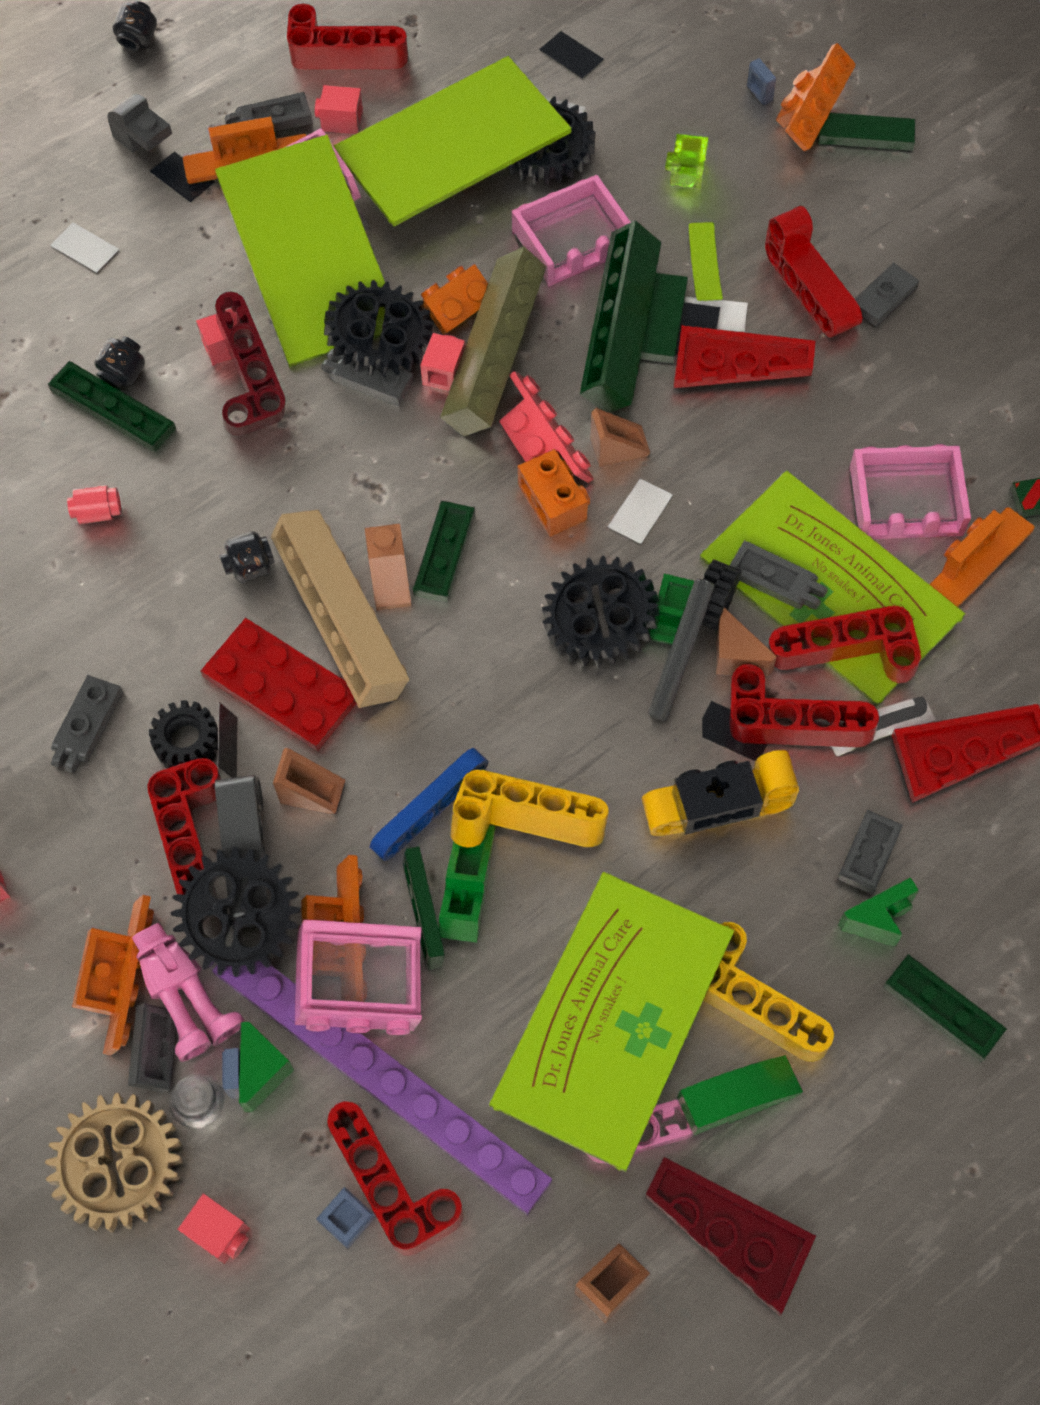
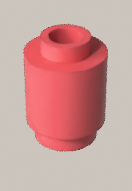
M108 485L76 489L73 490V497L67 498L69 515L71 519L77 518L79 525L113 520L114 516L122 515L117 487L109 488Z

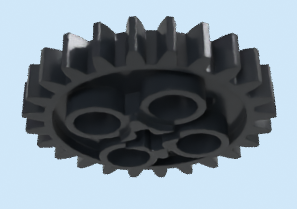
M553 96L549 103L570 125L571 133L545 146L542 159L538 160L540 157V150L509 165V174L514 175L520 172V181L530 176L532 177L533 184H536L539 178H543L545 184L549 185L550 178L554 177L559 183H562V175L565 174L572 179L574 178V169L583 172L584 163L590 164L591 154L595 152L596 133L593 131V121H587V112L579 114V105L568 108L567 99L561 104H557L556 96Z
M372 280L371 286L368 288L361 281L358 282L357 290L348 285L346 286L345 295L337 292L335 301L329 302L328 311L325 312L324 335L328 336L327 346H334V356L344 354V365L353 361L356 363L355 371L358 372L364 366L368 368V375L372 376L375 369H379L383 377H386L387 369H392L396 375L400 374L401 366L411 371L413 362L418 364L422 362V357L425 354L432 333H434L432 332L434 323L429 320L430 311L422 310V300L413 302V292H409L406 295L401 294V285L396 287L395 290L390 289L388 281L384 283L382 288L377 286L375 280ZM380 307H384L385 315L379 348L374 350L372 345Z
M601 556L599 565H594L592 560L587 558L586 568L582 569L578 564L574 563L573 569L575 573L570 575L562 571L561 575L564 582L562 584L558 582L551 583L556 594H545V599L549 606L542 607V612L546 618L542 622L546 631H549L547 636L550 642L555 643L559 654L566 651L568 660L571 662L579 656L582 666H586L590 659H594L596 667L600 668L603 659L606 658L614 666L617 655H621L627 661L629 660L627 650L632 648L637 652H641L639 640L651 641V636L647 629H657L658 627L654 618L660 615L658 604H656L659 602L657 592L653 591L652 580H646L644 570L640 569L635 572L633 562L631 561L622 568L619 557H616L611 565L607 564L605 556ZM595 585H598L600 598L603 603V612L608 625L609 637L607 638L603 637L602 626L598 618L599 612L592 590ZM621 589L618 593L608 594L611 590ZM579 598H586L581 603H574ZM622 619H628L623 625H615ZM587 628H593V630L588 634H580L583 630Z
M233 847L231 858H227L224 851L219 849L216 854V862H213L207 856H203L201 858L204 869L200 870L193 866L188 868L194 877L192 881L179 880L180 885L186 889L185 895H173L174 900L182 903V909L171 911L172 916L182 918V923L175 926L173 932H185L186 937L179 943V946L186 947L192 945L194 947L189 956L190 960H195L200 956L205 957L202 969H209L215 962L218 963L217 974L220 976L224 975L228 966H232L234 977H240L243 965H246L251 975L256 974L258 961L266 968H270L272 966L269 957L271 953L280 958L285 956L279 946L281 942L287 944L295 942L287 932L288 929L300 928L297 922L291 920V915L302 912V908L291 906V900L300 896V893L287 891L286 887L294 879L291 876L280 879L279 875L284 868L282 864H278L271 869L268 867L271 859L270 855L265 854L257 862L255 849L250 848L245 858H242L238 847ZM225 876L232 883V891L227 898L219 899L213 892V885L218 878ZM243 877H247L248 884L240 904V908L246 910L245 917L237 918L233 943L228 947L225 941L233 922V915L228 913L229 906L237 905L241 880ZM266 886L270 890L271 900L266 907L259 909L252 903L251 894L255 888ZM211 915L217 916L222 923V930L215 938L208 937L203 930L205 919ZM250 924L257 926L261 932L260 942L252 948L246 946L241 939L243 929Z

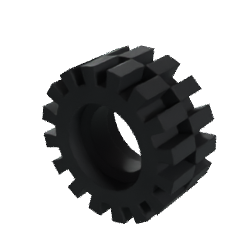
M714 559L709 564L703 580L712 582L714 590L701 625L717 631L723 609L726 608L728 610L737 590L741 576L740 569Z
M181 700V707L179 708L173 702L168 704L171 711L166 713L163 708L159 710L160 720L153 717L151 721L153 729H149L150 743L157 758L161 763H164L166 768L200 758H209L212 761L215 759L214 749L218 750V727L213 715L211 716L210 711L206 707L202 709L200 703L193 701L192 707H190L187 700ZM193 726L199 731L197 741L188 747L179 748L171 742L173 733L179 728Z

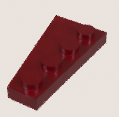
M663 1157L645 1198L778 1316H781L816 1235Z

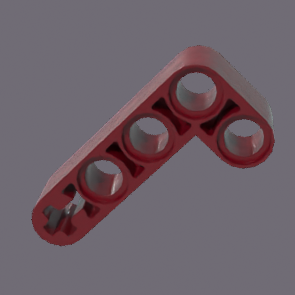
M224 292L216 300V320L246 393L226 401L222 409L223 426L228 433L234 436H243L281 421L285 413L286 400L244 298L236 292ZM231 308L233 312H237V324L233 326V319L230 313L226 312L225 309ZM245 337L249 338L253 344L249 348L243 349L236 346L235 342L237 339ZM254 368H259L266 373V376L260 380H255L249 377L248 372ZM266 399H273L279 404V407L274 411H266L260 404ZM234 411H242L247 415V419L242 423H234L228 416Z

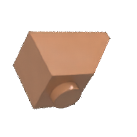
M400 523L365 528L376 611L412 606Z

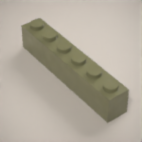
M521 247L497 259L440 416L443 421L464 437L490 428L493 423L547 267L525 247Z

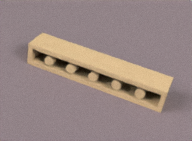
M319 510L281 514L271 539L359 708L396 701L409 681L406 668L399 661L389 637L385 635L376 618L374 609L369 605L363 594L359 581L354 577L349 568L344 553L339 549L334 540L329 525L325 523Z

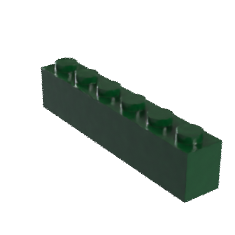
M636 220L611 232L579 393L596 407L608 413L631 405L634 398L662 243Z

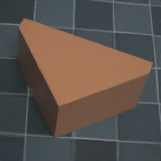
M598 408L591 412L590 440L599 467L644 458L651 454L642 425Z
M724 608L716 631V675H733V672L739 666L751 664L759 667L765 677H768L773 672L777 656Z
M289 748L283 749L273 781L280 804L326 814H336L345 784V779Z
M619 1243L575 1285V1294L606 1324L650 1273Z

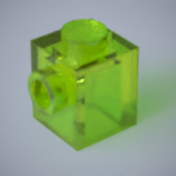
M676 135L674 152H667L665 171L671 172L670 185L701 189L708 137Z

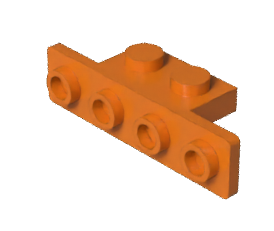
M838 43L831 46L819 67L809 72L805 70L793 81L794 88L782 101V109L776 118V121L783 128L786 127V133L803 151H807L812 147L856 66L855 62Z
M271 116L210 127L208 130L213 151L183 157L187 182L194 184L218 179L215 169L284 148L307 135L299 134L276 139Z
M1010 507L1005 508L1001 513L993 510L985 519L978 517L967 530L966 534L968 536L962 542L956 539L944 553V557L947 560L943 570L929 585L959 607L1032 534L1035 528L1034 525Z
M348 855L337 866V897L306 895L301 900L302 922L305 919L363 923L364 908L359 904V890L362 885L363 875L362 870L358 868L357 855ZM313 941L312 976L340 977L341 1001L365 1002L367 984L362 979V964L366 955L365 944L346 943L345 945L335 946L326 941Z
M142 895L134 902L127 936L91 928L87 933L72 1008L110 1016L103 1054L111 1056L120 1050L121 1046L125 1047L129 1039L131 1023L126 1022L129 1007L132 1008L137 999L139 986L134 983L136 969H141L140 961L136 958L139 950L132 937L152 924L154 910L149 908L151 896Z

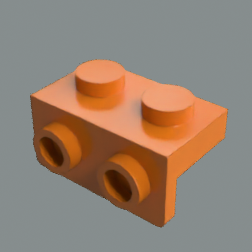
M475 264L467 270L462 265L446 276L449 281L447 284L440 288L435 283L420 294L424 299L422 300V310L425 308V310L430 311V317L442 335H445L479 311L488 282Z

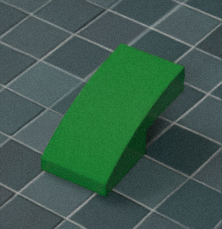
M664 573L658 594L659 602L656 603L658 604L660 615L654 617L658 627L657 629H648L652 641L669 645L673 644L694 580Z

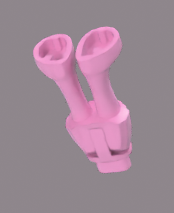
M156 923L132 937L139 950L136 958L140 961L142 974L150 997L156 1000L161 999L178 1031L179 1042L175 1046V1054L181 1062L203 1054L208 1050L211 1043L213 1046H217L241 1029V1022H245L242 1015L238 1012L222 1014L213 1005L198 977L201 967L196 960L189 959L190 954L183 947L179 946V943L175 941L176 938L172 934L167 936L160 923ZM179 990H183L195 1008L207 1035L203 1030H199L193 1022L181 999Z

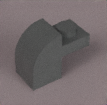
M133 94L107 115L112 136L131 152H135L141 146L150 151L172 134L170 124L149 109L147 99L139 94Z

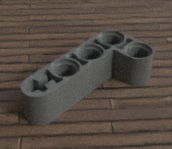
M255 775L215 780V796L222 850L227 858H231L233 847H238L242 858H245L250 848L255 849L256 861L259 862L266 854L261 819L263 796L259 778ZM225 877L227 896H229L232 891V883L228 877ZM243 877L241 880L237 905L229 906V913L233 915V930L235 929L237 918L245 917L246 910L240 908V904L248 884L247 877ZM259 886L253 890L251 900L255 907L261 909L269 904L271 893L266 886ZM250 924V925H247L245 928H251V927H257V926H255V925H253V924Z

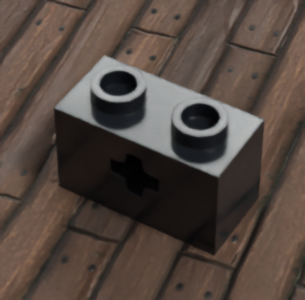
M735 760L726 761L712 770L701 772L698 769H693L680 774L678 778H674L672 795L685 835L756 818L760 815L763 800L749 761L741 763Z

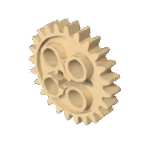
M119 1093L114 1094L112 1104H108L106 1099L99 1095L97 1108L92 1109L86 1102H83V1116L79 1118L75 1114L69 1113L68 1118L72 1126L69 1129L59 1126L56 1128L58 1133L64 1138L62 1142L49 1143V1147L58 1154L57 1157L45 1160V1164L56 1169L57 1172L46 1177V1181L51 1185H60L53 1191L51 1196L57 1201L66 1199L60 1209L66 1214L76 1210L73 1220L80 1225L89 1217V1227L97 1231L104 1220L106 1229L114 1232L117 1221L121 1220L124 1227L129 1230L132 1229V1216L137 1215L141 1220L147 1222L148 1215L146 1209L149 1206L158 1211L162 1210V1206L157 1199L160 1194L168 1197L173 1196L172 1191L166 1184L168 1181H180L181 1177L171 1169L172 1166L183 1163L181 1156L172 1154V1151L182 1146V1142L178 1138H169L177 1129L173 1123L162 1125L167 1118L162 1109L152 1115L155 1105L150 1100H147L139 1108L140 1101L135 1094L130 1096L126 1104H124L123 1097ZM109 1126L112 1128L111 1142L113 1150L122 1158L116 1161V1167L124 1187L123 1197H118L117 1175L108 1166V1164L113 1162L112 1151L105 1134V1129ZM131 1127H139L140 1134L138 1139L131 1144L124 1145L122 1143L124 1132ZM91 1139H98L99 1147L97 1151L89 1157H83L82 1148L84 1144ZM146 1166L148 1168V1175L145 1181L139 1185H131L130 1177L132 1172L138 1167ZM105 1178L107 1180L105 1192L98 1197L91 1198V1185L96 1180Z

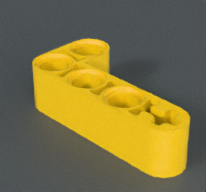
M777 750L758 757L752 770L763 800L759 817L789 809L794 805L799 791L789 752ZM673 786L651 790L641 798L649 830L653 836H666L684 832L672 795Z
M473 770L463 778L453 804L451 838L457 845L462 847H475L482 843L489 824L582 847H595L604 840L609 808L602 799L486 770Z
M734 922L721 923V925L728 926L734 930L731 940L735 942L737 949L725 951L715 973L718 981L710 984L703 1001L801 1060L807 1062L821 1060L828 1052L834 1039V1032L830 1023L737 968L747 943V935L744 929ZM733 992H747L752 998V1003L748 1005L737 1003L732 996ZM772 1011L781 1012L785 1015L787 1024L783 1026L774 1025L770 1022L767 1014ZM797 1022L800 1024V1027L795 1036L790 1033ZM812 1033L819 1037L814 1046L807 1042L808 1037Z

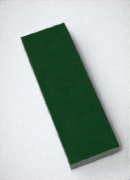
M830 113L819 132L818 144L913 151L915 145V119Z
M656 273L641 352L642 360L674 364L688 277Z
M441 500L413 587L414 596L448 603L474 520L475 507Z
M420 846L406 848L402 865L416 927H421L420 944L425 966L428 970L442 968L445 953Z
M909 954L883 986L980 1062L986 1058L1007 1030L997 1020Z

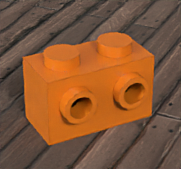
M555 449L517 466L518 485L550 537L587 521L588 505H590L589 495L582 485L578 487L573 479V472L566 461L561 460Z

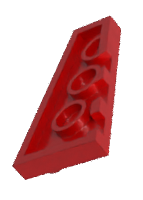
M682 325L674 388L811 376L816 340Z
M1039 704L894 729L892 739L911 802H916L1040 746Z

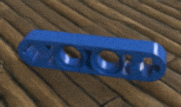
M475 748L467 750L374 836L369 848L383 861L393 858L456 799L465 775L473 770H486L489 761Z

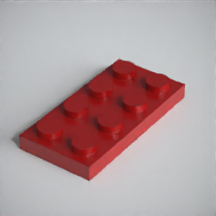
M246 617L200 670L203 678L317 752L357 704L345 680Z

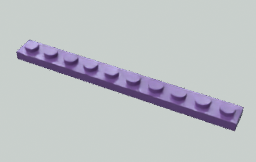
M258 961L257 973L251 975L246 965H243L240 977H234L232 966H228L227 971L221 976L217 974V965L212 970L214 975L527 1216L552 1183L551 1177L361 1033H350L343 1027H330L329 1030L317 1032L307 1030L304 1025H295L296 984L273 966L266 968Z

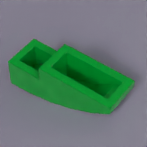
M489 825L484 840L475 847H462L453 841L445 877V891L439 914L441 938L477 943L488 884L495 826Z
M786 1055L747 1065L681 1089L677 1100L695 1136L728 1122L731 1124L801 1095L803 1091Z

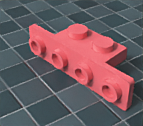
M513 371L509 376L524 400L500 419L499 422L524 461L527 462L555 449L559 457L562 455L573 474L589 484L594 480L588 470L591 467L590 462L581 451L574 449L571 444L574 441L573 436L563 425L559 426L554 419L557 416L555 409L548 401H542L538 395V392L541 391L539 385L531 376L527 375L524 377Z

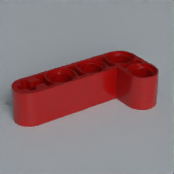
M301 3L293 6L289 11L287 42L291 64L297 69L395 70L404 67L408 63L407 35L404 29L399 26H318L316 11L313 6Z
M800 205L769 220L765 251L770 263L827 337L832 338L860 325L863 318L862 312L856 300L810 242L813 232L812 219L807 209Z
M887 606L782 626L771 633L768 649L777 656L774 667L780 670L796 669L880 653L886 676L896 683H906L915 677L921 659V650L912 617L901 606ZM889 623L897 624L902 628V631L891 632L885 625ZM859 630L866 637L855 639L849 635V632ZM817 637H823L830 643L826 646H819L812 640ZM800 641H804V649H802V642ZM781 645H786L787 650L790 651L784 652V649ZM905 657L911 664L901 666L894 662L893 659Z
M745 664L739 666L733 672L730 692V732L734 739L747 744L865 747L875 737L879 713L868 702L765 698V675L759 667ZM742 684H752L756 688L747 691L740 688ZM750 717L756 722L747 725L741 723L739 719ZM786 718L791 720L793 724L784 726L777 723L776 720ZM823 719L828 721L831 725L828 727H820L816 725L814 721ZM840 721H844L843 727H839ZM858 722L862 723V727L858 726Z
M195 759L160 770L152 775L147 784L148 794L177 894L185 895L186 889L179 883L180 879L188 881L194 879L188 869L190 866L200 870L204 869L201 857L206 855L192 809L216 801L215 780L222 779L217 766L210 759ZM212 777L208 784L196 785L201 778ZM169 788L176 789L171 796L160 797L164 790ZM177 821L186 822L180 830L170 831V827ZM196 855L192 863L179 865L180 860L184 856ZM213 885V892L217 897L216 889Z
M348 1101L340 1102L331 1108L327 1119L329 1130L392 1247L398 1253L405 1256L415 1255L460 1227L464 1212L460 1198L455 1192L449 1189H438L413 1203L362 1109L357 1104ZM348 1117L353 1121L360 1139L352 1142L351 1137L341 1122L343 1118ZM365 1151H373L378 1154L376 1164L369 1169H361L357 1166L359 1155ZM385 1187H393L398 1191L397 1200L389 1206H381L376 1202L378 1192ZM450 1202L456 1207L455 1214L450 1220L438 1221L433 1217V1210L438 1203ZM406 1223L416 1225L419 1228V1234L413 1242L403 1244L396 1239V1233L402 1225Z

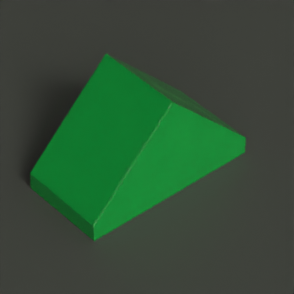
M241 1022L239 1104L245 1112H253L294 1069L290 1061L250 1022Z

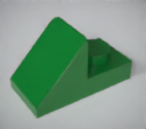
M910 877L843 912L838 926L843 932L889 946H897L902 933L892 917H900L913 908L912 902L919 889Z

